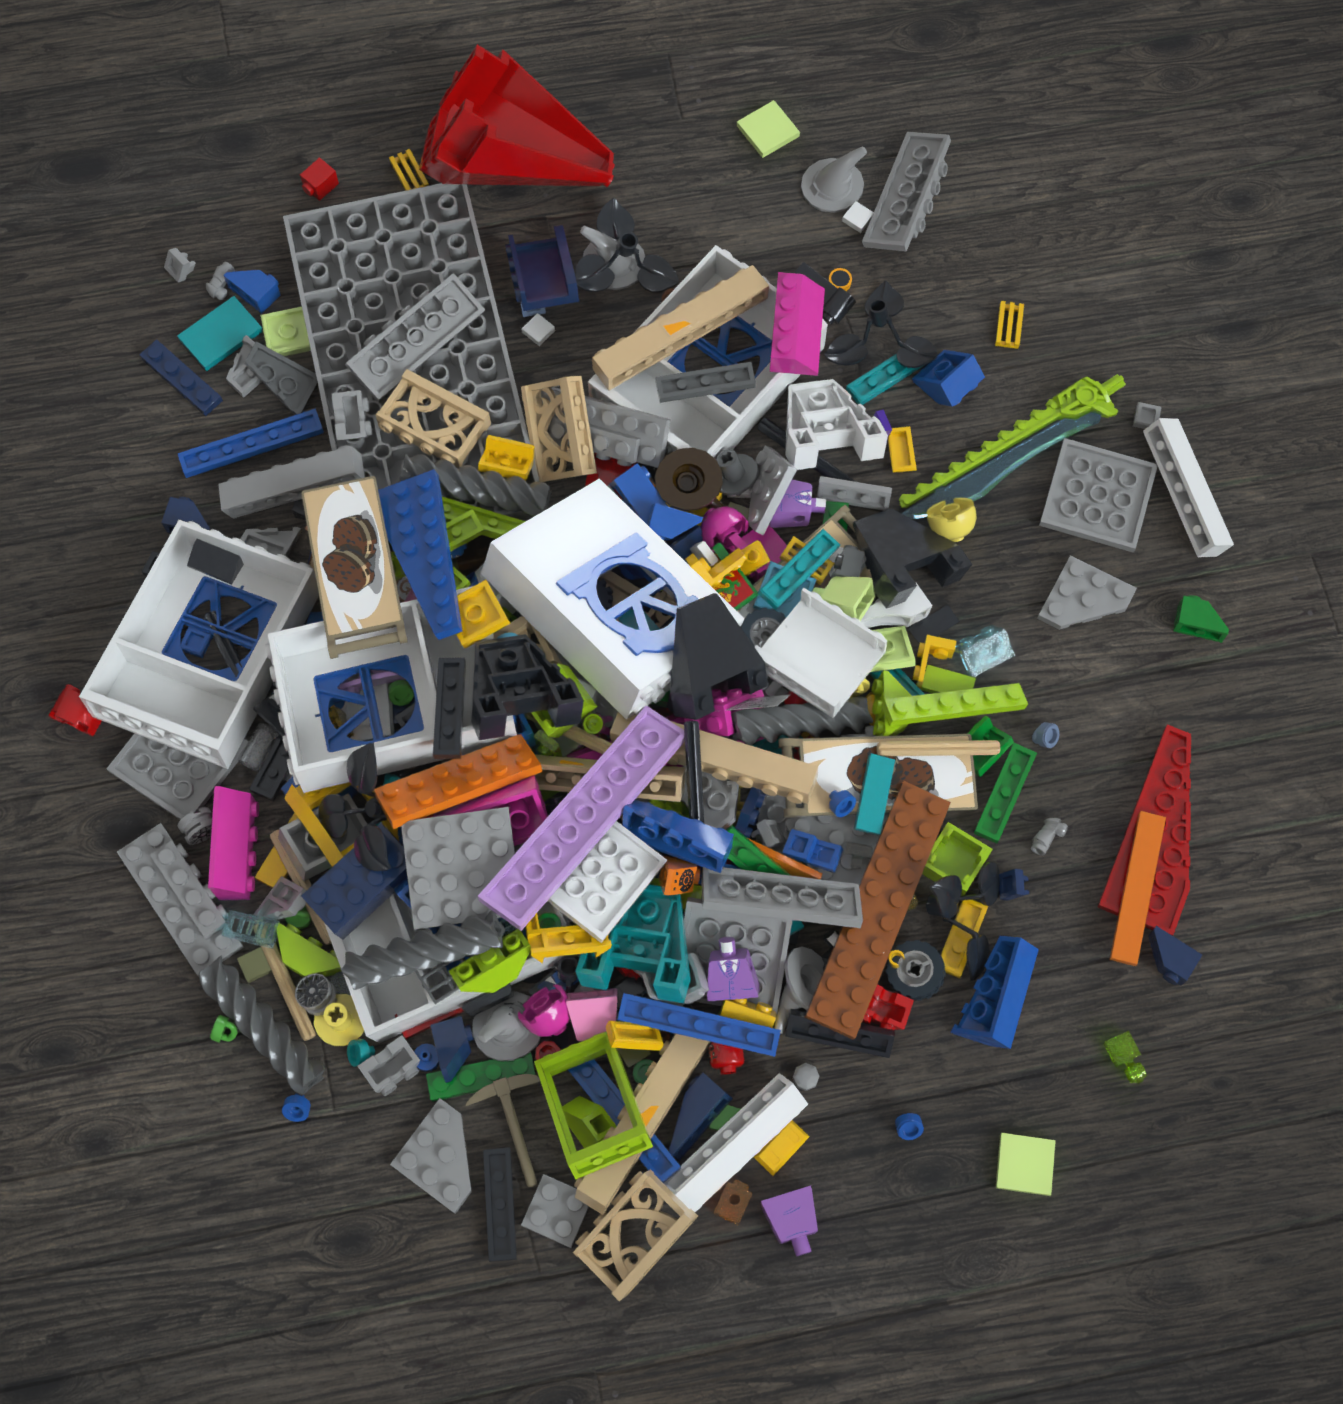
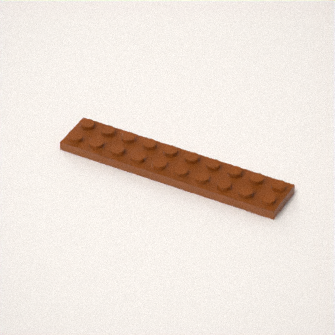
M906 781L901 783L859 884L863 915L861 928L841 927L804 1016L805 1018L854 1040L856 1038L951 802Z

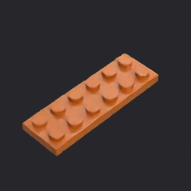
M518 734L462 755L461 759H452L374 789V793L393 829H396L410 820L422 819L541 773L542 767L523 736Z

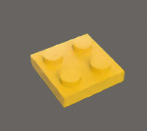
M487 580L457 595L463 632L456 635L464 649L510 624Z

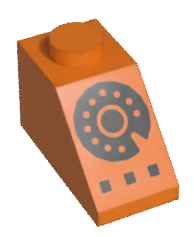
M663 856L667 859V862L660 870L658 881L664 895L693 892L694 884H698L700 878V869L697 868V865L676 857Z

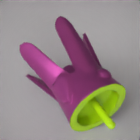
M600 712L589 714L584 719L583 727L587 733L600 737L598 733L610 735L611 729L606 727L605 723L612 721L613 717L601 716Z

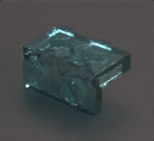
M994 625L987 626L980 631L981 634L975 637L969 636L959 641V645L955 647V653L960 654L969 676L975 677L1016 656L1005 629Z

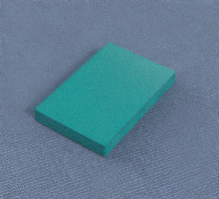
M233 296L181 332L177 337L199 364L208 371L242 347V340L246 335L253 339L262 333L263 329L237 298Z

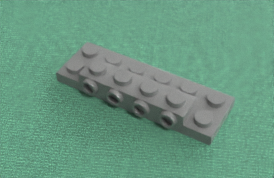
M918 132L906 133L863 237L862 243L864 247L907 252L911 239L917 238L918 233L924 231L926 224L924 218L933 209L932 198L934 195L939 194V181L941 177H945L947 174L948 166L944 161V157L951 142L949 135Z
M454 273L431 292L428 290L424 291L417 298L419 302L412 307L410 304L399 313L401 317L394 322L392 319L381 328L383 332L376 337L374 334L363 343L365 347L346 362L345 365L377 402L399 384L406 369L412 372L415 371L485 311Z
M552 387L555 395L558 396L561 393V389ZM541 391V397L546 398L551 402L548 394L544 391ZM585 396L593 452L596 453V458L610 460L612 457L618 459L617 463L622 466H631L633 463L639 462L658 468L659 463L665 457L671 419ZM554 414L547 432L559 446H561V441L567 433L566 423H563Z
M161 823L117 851L197 976H199V972L202 969L211 965L219 956L222 955L223 962L244 948L226 921L230 916L221 904L216 906L212 900L216 896L208 888V884L203 886L199 880L202 874L194 863L192 865L188 864L185 859L189 856L181 843L178 845L174 843Z
M702 867V909L861 928L863 915L859 884L723 867L721 873Z

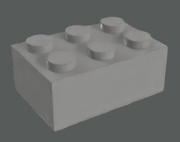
M349 793L342 796L345 801V810L358 809ZM318 808V809L314 810L313 813H314L315 816L318 818V820L321 822V820L319 819V813H318L319 808ZM361 813L346 815L348 820L347 832L341 838H331L340 852L352 845L355 839L361 836L360 829L367 825ZM299 818L279 828L278 839L303 882L331 868L325 855Z

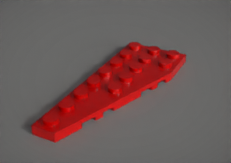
M1167 724L1097 907L1117 916L1119 914L1139 812L1144 811L1166 817L1145 927L1153 930L1158 926L1173 936L1190 891L1189 841L1191 802H1189V793L1191 789V734Z

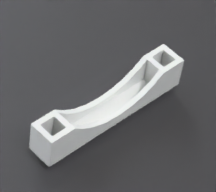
M916 583V588L903 603L886 609L881 600L877 599L868 608L861 622L867 628L880 625L909 627L926 618L932 608V604Z

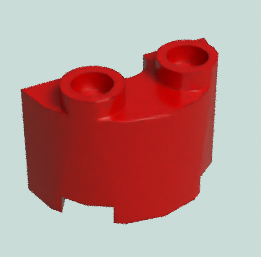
M67 684L48 715L49 718L71 725L83 733L94 736L102 720L91 716L79 697L81 691Z
M877 985L862 1023L870 1024V1022L880 1025L879 1027L904 1030L914 1000L899 993L887 991L882 986Z

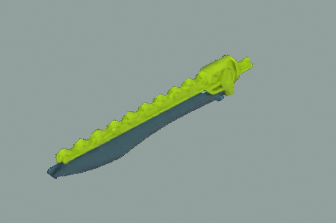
M1117 374L1103 384H1100L1099 381L1095 382L1089 377L1080 379L1052 399H1049L1045 405L1047 406L1046 410L1033 409L1029 415L1030 420H1017L1013 425V431L1001 430L997 435L998 441H984L981 446V452L968 451L964 457L966 459L964 463L952 462L948 467V473L934 474L932 477L933 483H919L915 489L916 494H902L899 498L900 506L908 508L929 494L935 493L901 514L915 520L927 517V510L941 501H945V505L954 503V498H968L974 502L984 497L1005 477L1035 455L1064 440V438L1089 426L1098 424L1101 417L1109 418L1117 415L1118 410L1114 408V404L1109 396L1126 385L1123 381V376ZM1056 420H1060V421H1058L1057 423L1053 424L1052 426H1050V427L1046 428L1045 430L1041 431L1040 433H1038V434L1034 435L1033 437L1029 438L1028 440H1026V441L1022 442L1021 444L1017 445L1016 447H1014V448L1010 449L1009 451L1005 452L1004 454H1002V455L998 456L997 458L993 459L992 461L986 463L985 465L981 466L980 468L974 470L973 472L969 473L968 475L962 477L961 479L957 480L956 482L950 484L949 486H947V487H945V488L943 487V486L947 485L948 483L952 482L953 480H955V479L959 478L960 476L964 475L965 473H967V472L971 471L972 469L976 468L977 466H979V465L983 464L984 462L988 461L989 459H991V458L995 457L996 455L1000 454L1001 452L1007 450L1008 448L1012 447L1013 445L1019 443L1020 441L1024 440L1025 438L1031 436L1032 434L1036 433L1037 431L1043 429L1044 427L1048 426L1049 424L1055 422Z

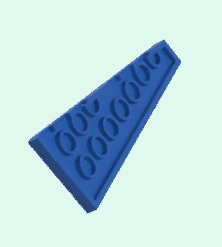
M433 469L379 489L387 538L434 635L440 640L463 632L439 475Z

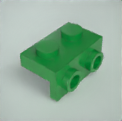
M984 716L967 734L971 735L972 741H999L1000 753L996 755H973L975 774L981 777L1014 743L1012 736L994 727L991 719L987 716Z

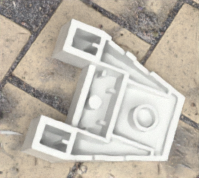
M834 379L788 385L785 455L789 463L797 470L816 467L818 451L853 446L861 461L884 458L888 435L880 420L875 416L871 418L865 412L866 408L862 404L857 405L851 400L852 396Z

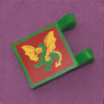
M721 543L713 547L721 561L729 555ZM740 568L726 574L718 585L711 586L736 611L759 595Z

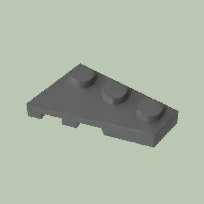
M257 341L244 363L294 415L302 413L318 383L316 373Z

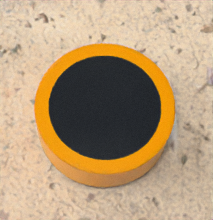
M837 268L830 273L828 281L836 288L840 287L847 291L851 287L852 276L848 270Z

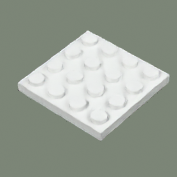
M616 821L548 899V902L602 943L663 868L667 859Z

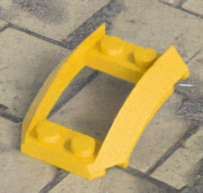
M348 782L306 793L303 792L300 785L295 788L291 784L284 798L285 801L293 809L296 816L325 855L331 867H333L354 848V843L340 852L312 810L318 807L327 795L338 794L352 784ZM362 794V795L364 796V798L366 799L367 802H368L371 798H374V797H371V796ZM388 819L381 821L399 841L398 828L393 829Z
M537 913L525 926L527 939L532 947L530 949L531 956L543 963L545 957L595 953V958H597L612 946L608 935L600 943L578 925L540 929Z

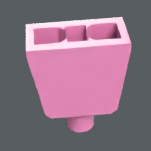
M617 988L567 993L566 1005L577 1041H584L596 1034L606 1032L605 1027L608 1021H616Z

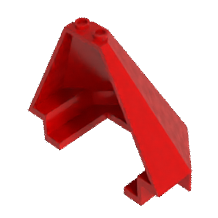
M477 44L459 72L455 71L452 84L446 90L439 104L440 108L429 124L419 166L420 171L442 184L604 185L608 187L614 177L612 170L615 164L613 163L614 153L505 50L502 49L497 57Z

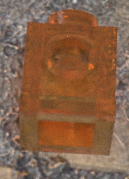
M734 1180L733 1184L727 1182L714 1214L739 1225L752 1196V1193L748 1191L749 1186L738 1180ZM732 1195H736L739 1197L740 1202L737 1205H732L729 1198Z

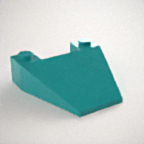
M648 885L624 914L620 923L608 934L612 944L611 948L595 958V953L581 954L575 972L581 986L602 990L608 989L614 967L656 973L653 987L658 999L684 1003L691 978L681 894L664 895L661 886Z

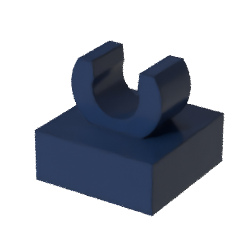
M1012 869L999 874L1000 900L1009 901L1029 894V890H1024V882L1028 881V877L1023 875V870Z

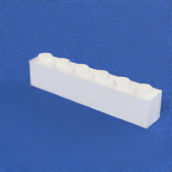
M1159 418L1143 430V433L1197 557H1217L1234 545L1179 419Z
M779 1073L681 1165V1169L664 1184L689 1209L691 1208L696 1212L734 1174L740 1171L754 1155L759 1153L774 1136L779 1134L794 1117L799 1115L808 1103L795 1085Z

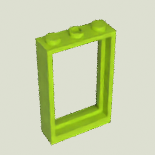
M607 1031L534 1061L567 1164L575 1179L653 1147L618 1049L611 1048ZM607 1054L633 1128L577 1151L552 1076Z

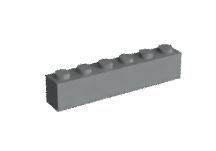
M344 445L334 451L319 452L315 456L306 459H295L289 464L274 465L271 469L265 471H254L244 477L230 478L227 482L218 484L221 511L231 518H237L302 499L301 492L303 490L365 478L362 454L353 446Z

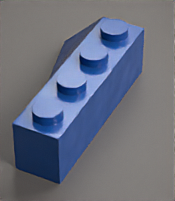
M635 799L631 804L625 805L623 809L622 826L652 849L718 873L722 872L732 849L734 834L729 833L723 828L706 825L700 820L681 816L675 811L655 807L646 801L641 802Z
M1000 936L985 964L987 970L984 976L975 983L973 988L976 991L970 1003H965L961 1011L964 1015L959 1025H954L951 1033L988 1046L1011 1049L1039 949L1021 937Z

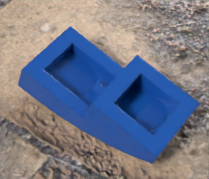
M791 829L782 853L803 863L835 873L844 849L840 845L819 840L815 835Z

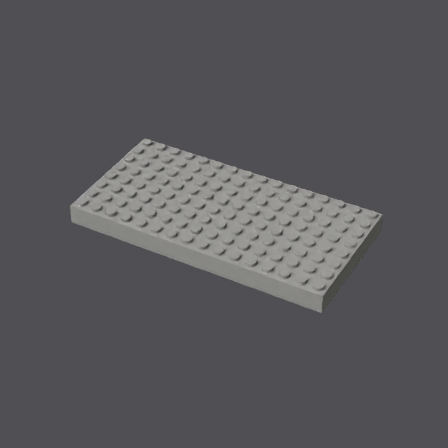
M440 183L283 216L332 451L344 445L353 446L362 454L365 478L375 476L378 490L401 482L400 475L404 465L405 454L409 458L414 455L423 454L433 463L440 460V458L433 454L429 456L423 453L418 446L412 443L410 445L404 443L396 434L392 432L390 434L379 428L375 415L380 411L396 387L377 402L345 364L365 347L363 343L373 334L376 337L383 332L381 328L391 319L394 322L401 317L399 313L409 304L412 307L419 302L417 298L424 291L428 290L431 292L453 273L482 305L485 311L413 372L489 412L491 425L487 431L483 432L462 463V466L471 465L478 470V463L485 451L488 435L530 444L467 184ZM361 390L363 398L368 397L370 412L365 413L366 421L371 422L372 435L367 436V438L337 441L332 393ZM407 390L400 401L409 402L411 391ZM424 399V400H423L424 405H421V404H419V403H418V405H420V406H428V405H430L431 402L428 401V400H426V399ZM438 407L431 412L417 411L418 420L423 431H433L448 427L443 418V408ZM397 408L393 410L391 418L399 422L402 421L404 417L397 416V413L408 411V409ZM451 414L449 420L455 424L453 419L458 418V416ZM472 424L470 427L463 431L466 438L473 430L475 425ZM458 435L453 436L455 438V447L451 442L445 444V447L453 451L458 450L462 446V440ZM533 461V466L526 479L528 485L539 481L535 461ZM442 495L445 498L522 521L533 518V516L523 511L512 512L503 509L499 505L485 506L476 500L464 501L452 495Z

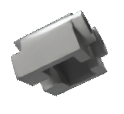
M361 390L332 393L337 441L367 438V436L372 435L371 422L366 421L365 413L370 412L368 397L363 398Z
M401 1035L388 1044L383 1051L371 1056L357 1067L376 1093L381 1092L383 1096H387L397 1088L396 1084L405 1078L407 1081L418 1074L417 1066L420 1063V1059Z

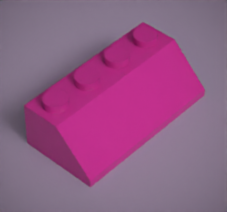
M778 272L770 372L818 376L825 289L803 274Z
M535 775L434 813L433 817L509 807L513 843L516 846L525 843L548 815Z
M214 786L208 888L219 900H250V893L255 890V878L251 875L252 867L256 866V852L253 851V842H257L258 829L257 826H254L255 817L259 816V803L256 802L251 793Z

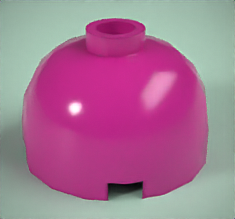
M724 506L708 510L703 516L704 520L700 527L702 529L703 541L714 553L713 547L718 543H721L727 551L728 537L735 532L738 535L741 531L746 533L749 522L737 509Z
M553 985L555 989L550 991L547 987L539 990L522 1005L525 1010L522 1014L518 1012V1018L529 1032L540 1037H546L551 1035L557 1036L566 1030L570 1020L566 1005L568 995L560 985Z

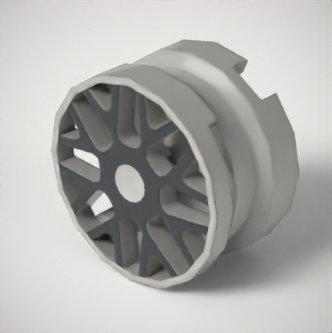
M208 807L199 808L200 812L198 813L192 811L179 821L178 828L181 833H185L186 836L184 838L189 845L201 843L211 837L213 814Z
M315 973L307 975L298 983L295 990V998L297 1003L308 1013L319 1016L324 1015V1010L329 1004L336 1003V993L338 992L336 987L327 978Z

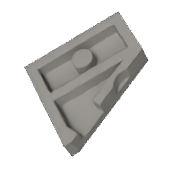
M247 335L243 338L241 351L239 354H236L234 365L226 377L227 383L243 398L262 382L244 364L255 344Z
M293 527V531H278V528H267L265 530L246 529L241 540L252 547L260 546L271 554H282L288 557L301 535V528Z
M281 876L252 918L258 922H269L295 916L307 903L301 897L306 890Z

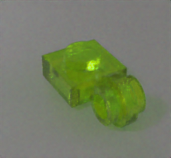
M1129 1031L1103 1043L1115 1067L1126 1064L1127 1068L1124 1071L1130 1083L1136 1082L1139 1084L1144 1081L1143 1078L1147 1077L1143 1065L1140 1062H1133V1059L1139 1057L1141 1053Z

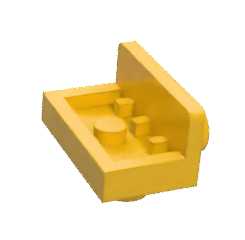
M488 435L485 451L478 463V471H496L502 477L519 476L526 481L533 466L535 447L531 444Z

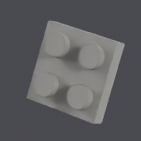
M543 1174L521 1226L572 1248L589 1206L575 1198L576 1188Z

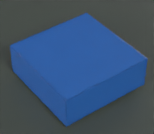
M189 626L181 641L182 650L203 659L213 636Z

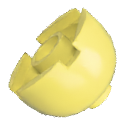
M954 498V503L946 505L945 501H941L931 506L927 510V520L931 530L953 542H959L973 530L977 519L973 500Z

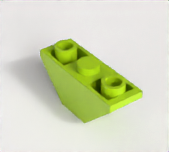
M883 670L879 678L875 679L872 684V693L875 694L872 712L875 714L873 734L876 736H897L905 730L908 724L889 726L882 703L884 699L912 695L889 671Z
M280 923L277 924L276 930L282 962L288 969L303 978L315 973L321 974L324 977L342 973L334 950H331L330 953L321 949L322 943L312 937H309L308 940L300 936L301 931L289 923L286 927Z
M519 929L502 938V948H490L488 951L474 955L449 970L450 975L461 992L494 993L518 978L532 948Z
M581 1096L562 1106L569 1128L584 1148L603 1141L610 1127H617L603 1106Z

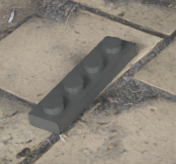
M751 362L655 377L660 403L756 388Z

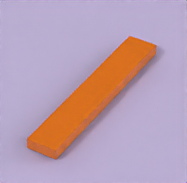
M1140 811L1138 814L1109 960L1132 966L1138 964L1166 817Z

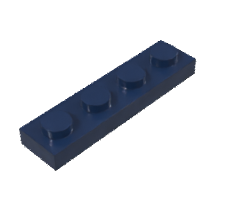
M157 339L139 354L147 365L203 415L207 416L223 401L216 391Z

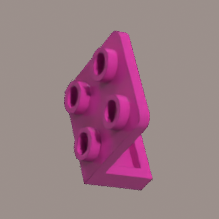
M768 525L764 535L752 530L742 538L736 532L728 537L727 551L729 554L737 548L742 550L758 540L764 547L770 561L777 564L781 561L779 557L787 547L786 543L770 525ZM770 561L749 574L748 577L752 578L756 583L765 575Z
M740 688L731 689L726 692H721V689H712L715 711L695 721L699 722V730L718 736H730L734 734L731 710L727 709L750 699L751 694L742 693ZM684 718V723L694 719Z

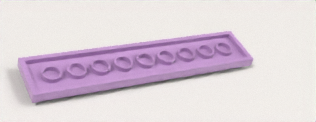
M645 706L478 895V900L522 931L623 814L625 805L631 804L682 746L685 742L684 730L648 706Z

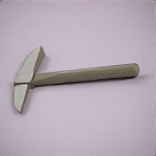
M522 1074L493 1081L492 1084L477 1091L467 1101L466 1106L495 1095L500 1097L528 1187H533L537 1185V1180L510 1096V1090L541 1081L536 1075Z

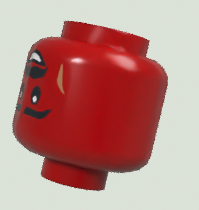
M714 1042L709 1043L710 1065L713 1069L720 1070L722 1075L736 1073V1068L744 1064L743 1049Z

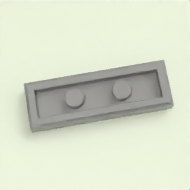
M820 476L817 498L885 511L889 508L892 488Z

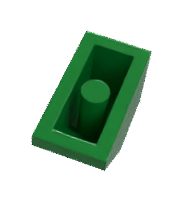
M1189 595L1183 596L1179 602L1174 632L1223 642L1228 635L1229 629L1209 601L1201 600L1198 596Z

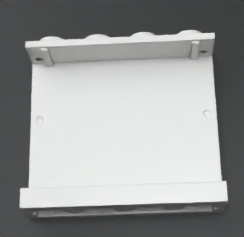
M803 588L800 602L762 648L756 645L755 649L765 662L767 676L834 718L885 654L887 640L881 633L865 627L859 619L851 618L843 613L838 606L824 601L816 592H810Z

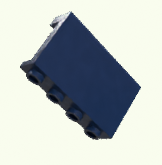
M563 225L554 226L555 238L515 244L513 234L508 235L509 244H505L507 258H510L508 261L513 287H518L514 288L516 301L522 303L523 311L579 302L577 281Z

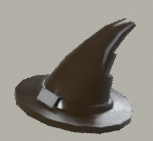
M682 448L668 454L659 463L655 474L656 489L662 500L672 508L682 511H693L703 507L708 509L724 507L716 498L723 485L722 470L717 460L709 453L696 448Z

